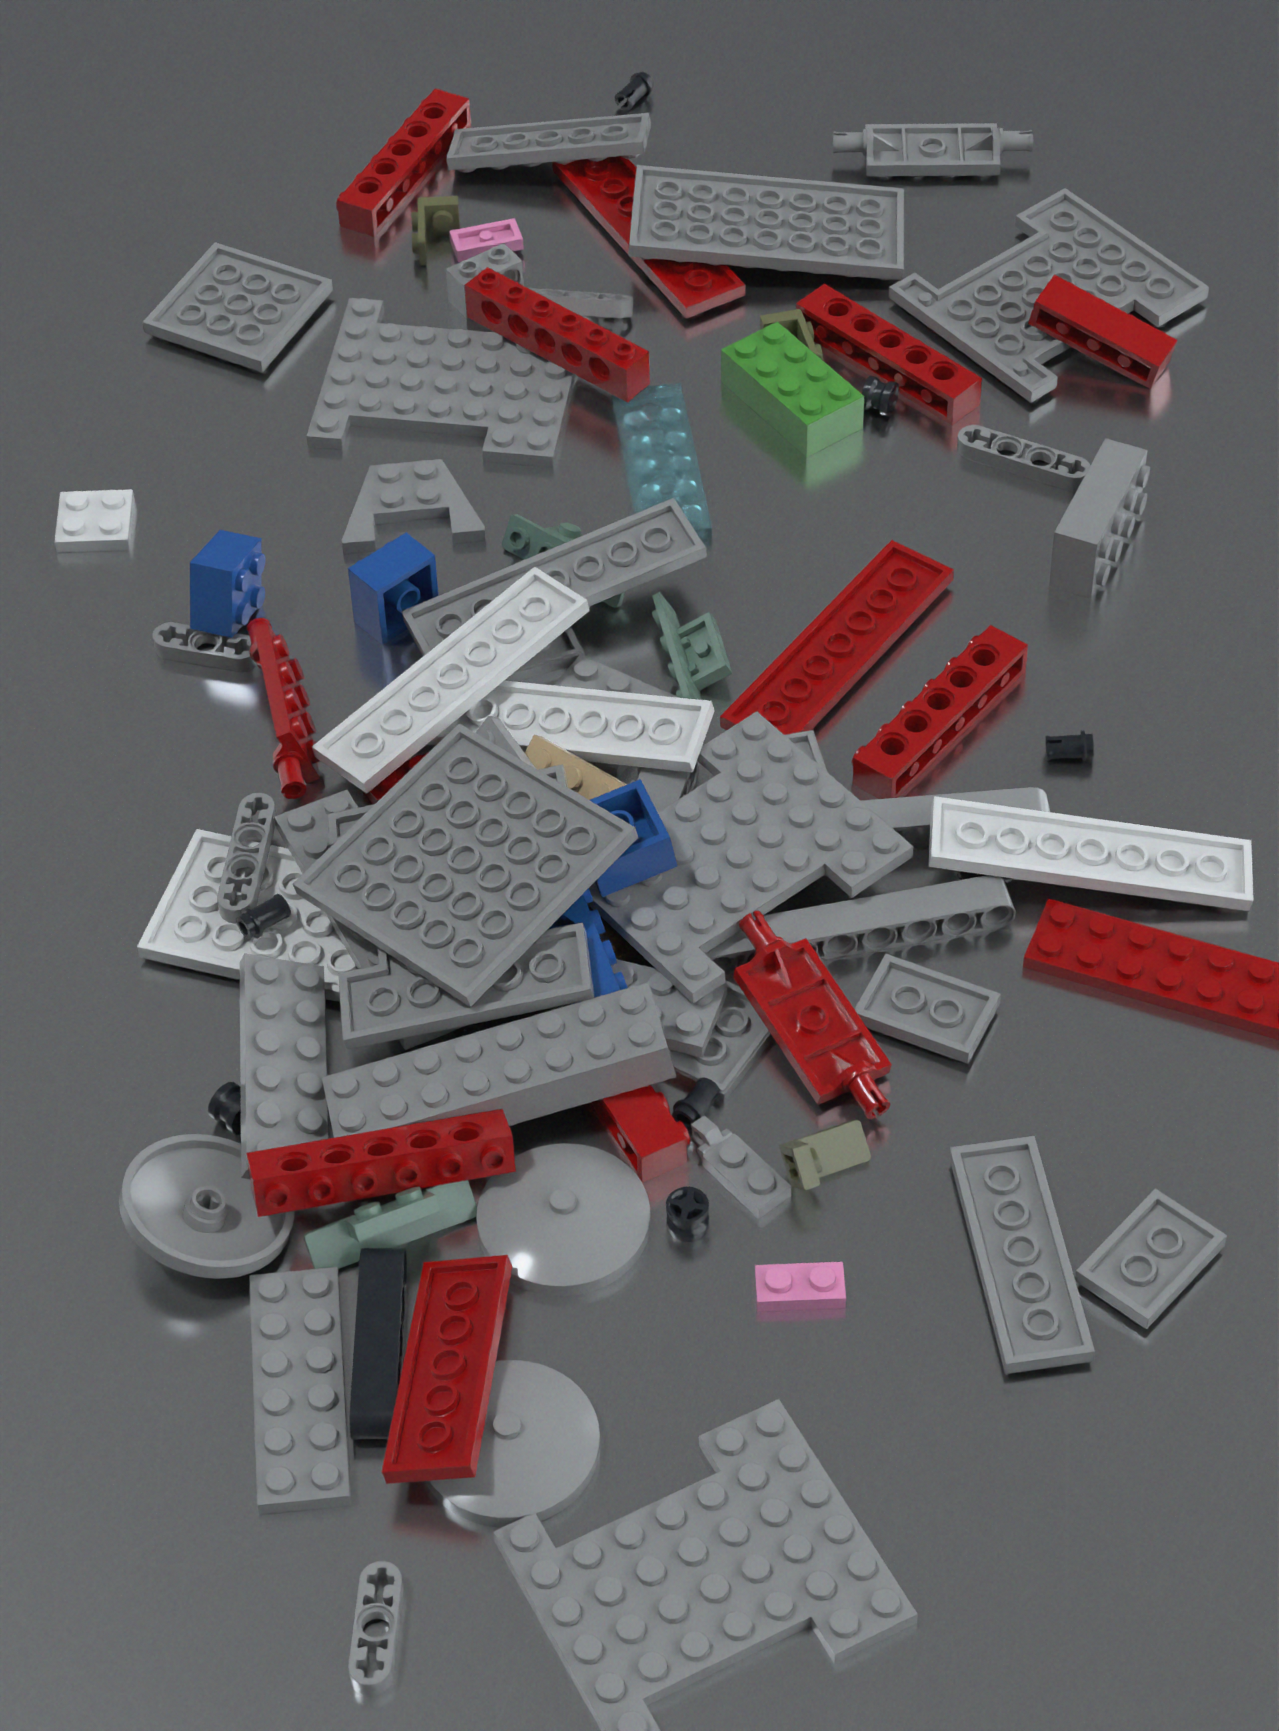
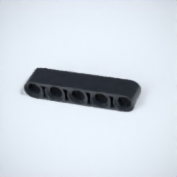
M361 1248L349 1415L351 1440L388 1439L402 1372L407 1285L406 1248Z

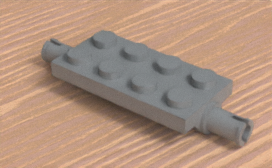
M997 123L865 124L863 132L833 131V153L863 152V156H866L867 176L952 177L955 175H1000V154L1003 151L1032 152L1033 130L1003 131V128H997Z

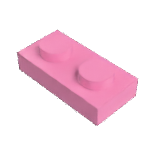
M515 218L449 231L450 243L458 262L467 260L503 243L512 251L524 249L523 237Z
M843 1262L755 1265L757 1312L846 1308Z

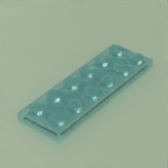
M681 383L647 386L628 403L611 394V403L633 514L674 498L699 538H712V525Z

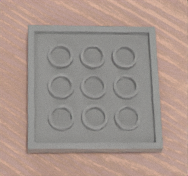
M215 242L143 321L144 333L263 372L333 291L332 280Z

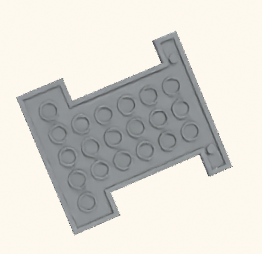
M1066 188L1016 215L1015 227L1029 236L1028 239L940 289L934 287L917 273H913L889 287V298L1030 403L1057 387L1058 377L1041 364L1071 347L1028 324L1035 300L1054 274L1126 313L1133 310L1157 327L1208 298L1209 291L1207 285Z
M349 298L307 433L308 447L343 450L350 426L486 437L482 449L483 462L554 468L575 374L496 332L396 325L392 323L384 324L381 323L384 314L382 300Z
M758 712L753 713L704 744L697 761L714 777L658 812L671 838L678 866L605 897L601 896L595 882L589 887L593 902L588 903V905L593 910L597 909L599 915L693 1004L725 983V972L706 953L741 930L739 923L747 914L750 913L753 919L756 920L753 915L754 911H760L763 915L823 875L828 876L852 898L913 857V846Z
M563 764L539 769L542 773L568 787L567 775ZM375 804L328 814L330 847ZM583 922L546 930L471 1007L379 947V965L338 973L342 1035L347 1050L594 998L587 934Z
M779 1399L699 1436V1447L716 1472L715 1474L560 1547L555 1548L536 1513L493 1531L494 1542L601 1731H661L647 1708L648 1705L810 1626L835 1664L917 1623L918 1614Z

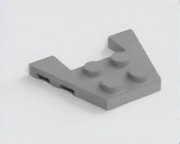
M442 459L372 465L369 467L342 538L343 554L376 551L375 524L449 517L453 544L486 541L485 527Z

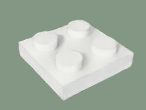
M133 489L60 492L54 541L56 552L130 550L135 501Z

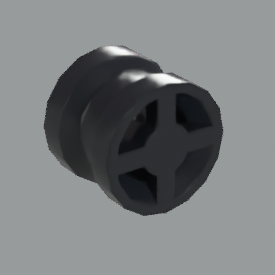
M870 375L861 393L864 395V410L871 411L875 409L879 411L880 415L891 416L898 400L899 383L893 381L883 383L878 377Z
M227 1082L212 1096L208 1105V1114L217 1122H226L227 1129L235 1135H241V1087L235 1082Z
M681 1187L669 1194L666 1200V1227L669 1234L682 1242H693L706 1235L709 1229V1200L706 1194L695 1187ZM693 1214V1218L689 1219L688 1216Z

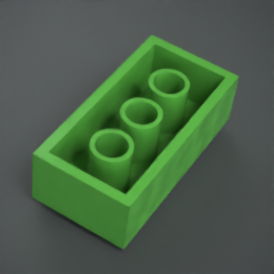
M775 322L721 349V382L805 457H809L863 429L864 395L780 323Z

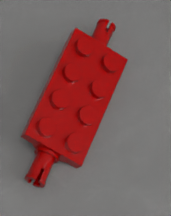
M256 618L250 621L247 626L252 645L249 654L259 669L263 671L275 733L280 742L272 754L273 768L279 774L283 796L287 799H297L306 793V784L321 778L317 764L320 760L315 757L312 749L316 741L312 739L311 735L316 733V728L310 714L305 709L310 706V701L303 685H300L299 682L304 679V674L296 658H289V649L282 634L275 635L268 619Z
M753 912L756 920L753 919L750 913L747 914L740 921L739 928L745 933L756 952L750 962L735 968L733 978L816 1103L819 1105L841 1094L851 1092L865 1112L867 1119H875L874 1110L878 1117L884 1114L889 1109L890 1102L885 1098L874 1080L889 1074L892 1064L806 938L791 944L784 941L782 937H777L764 919L762 912Z

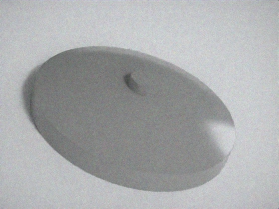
M178 1135L149 1145L129 1164L119 1195L121 1218L125 1228L136 1244L163 1265L197 1277L233 1278L250 1274L263 1268L281 1253L289 1238L294 1221L295 1211L262 1217L257 1216L250 1179L241 1178V1144L230 1139L212 1135Z
M565 1143L537 1147L515 1157L516 1172L494 1175L485 1185L479 1198L476 1217L480 1246L485 1257L508 1255L512 1264L510 1282L522 1289L550 1296H573L601 1289L626 1274L641 1257L647 1245L650 1234L651 1215L646 1189L637 1174L626 1163L604 1150L581 1144Z
M521 1360L496 1361L475 1478L425 1482L436 1499L446 1508L474 1523L492 1527H504L535 1513L540 1521L546 1520L571 1505L584 1492L595 1473L600 1455V1434L594 1408L578 1385L564 1374L550 1367Z

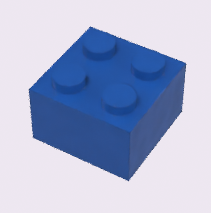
M219 530L191 560L190 629L232 638L243 625L245 626L248 623L250 616L257 608L260 609L265 599V588L261 586V574L263 573L266 561L265 554L262 553V538Z
M407 532L386 543L377 551L348 568L354 622L381 645H384L408 629L403 621L401 611L439 596L435 555Z
M641 779L590 799L591 802L634 826L638 835V839L595 881L602 897L678 866L671 838Z

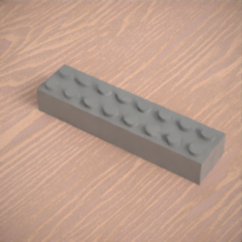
M647 982L322 1077L335 1138L502 1108L507 1122L511 1126L676 1077L650 984Z

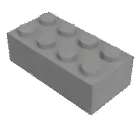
M1105 438L1054 532L1050 587L1092 599L1098 585H1105L1110 572V562H1117L1122 550L1123 538L1130 537L1135 523V515H1141L1146 505L1147 494L1142 493L1150 475V466H1146L1147 450Z

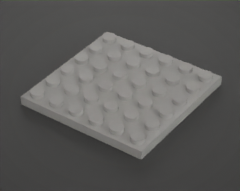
M459 723L293 883V887L299 896L471 1007L638 839V835L634 826Z

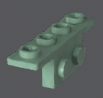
M515 514L510 516L502 541V548L526 560L581 537L584 534L574 524L562 522L558 526L543 528ZM625 592L602 602L613 608L620 607Z
M658 592L652 595L656 610L652 611V615L656 624L664 633V636L660 637V641L665 652L672 660L668 664V668L673 679L680 687L676 691L677 698L702 700L700 690L732 674L717 622L711 613L708 612L680 627L674 609Z
M468 1180L432 1186L423 1190L420 1187L410 1188L396 1194V1200L380 1205L379 1202H374L361 1206L354 1211L355 1215L305 1233L303 1238L313 1268L338 1267L339 1269L360 1261L361 1248H395L477 1217V1206Z

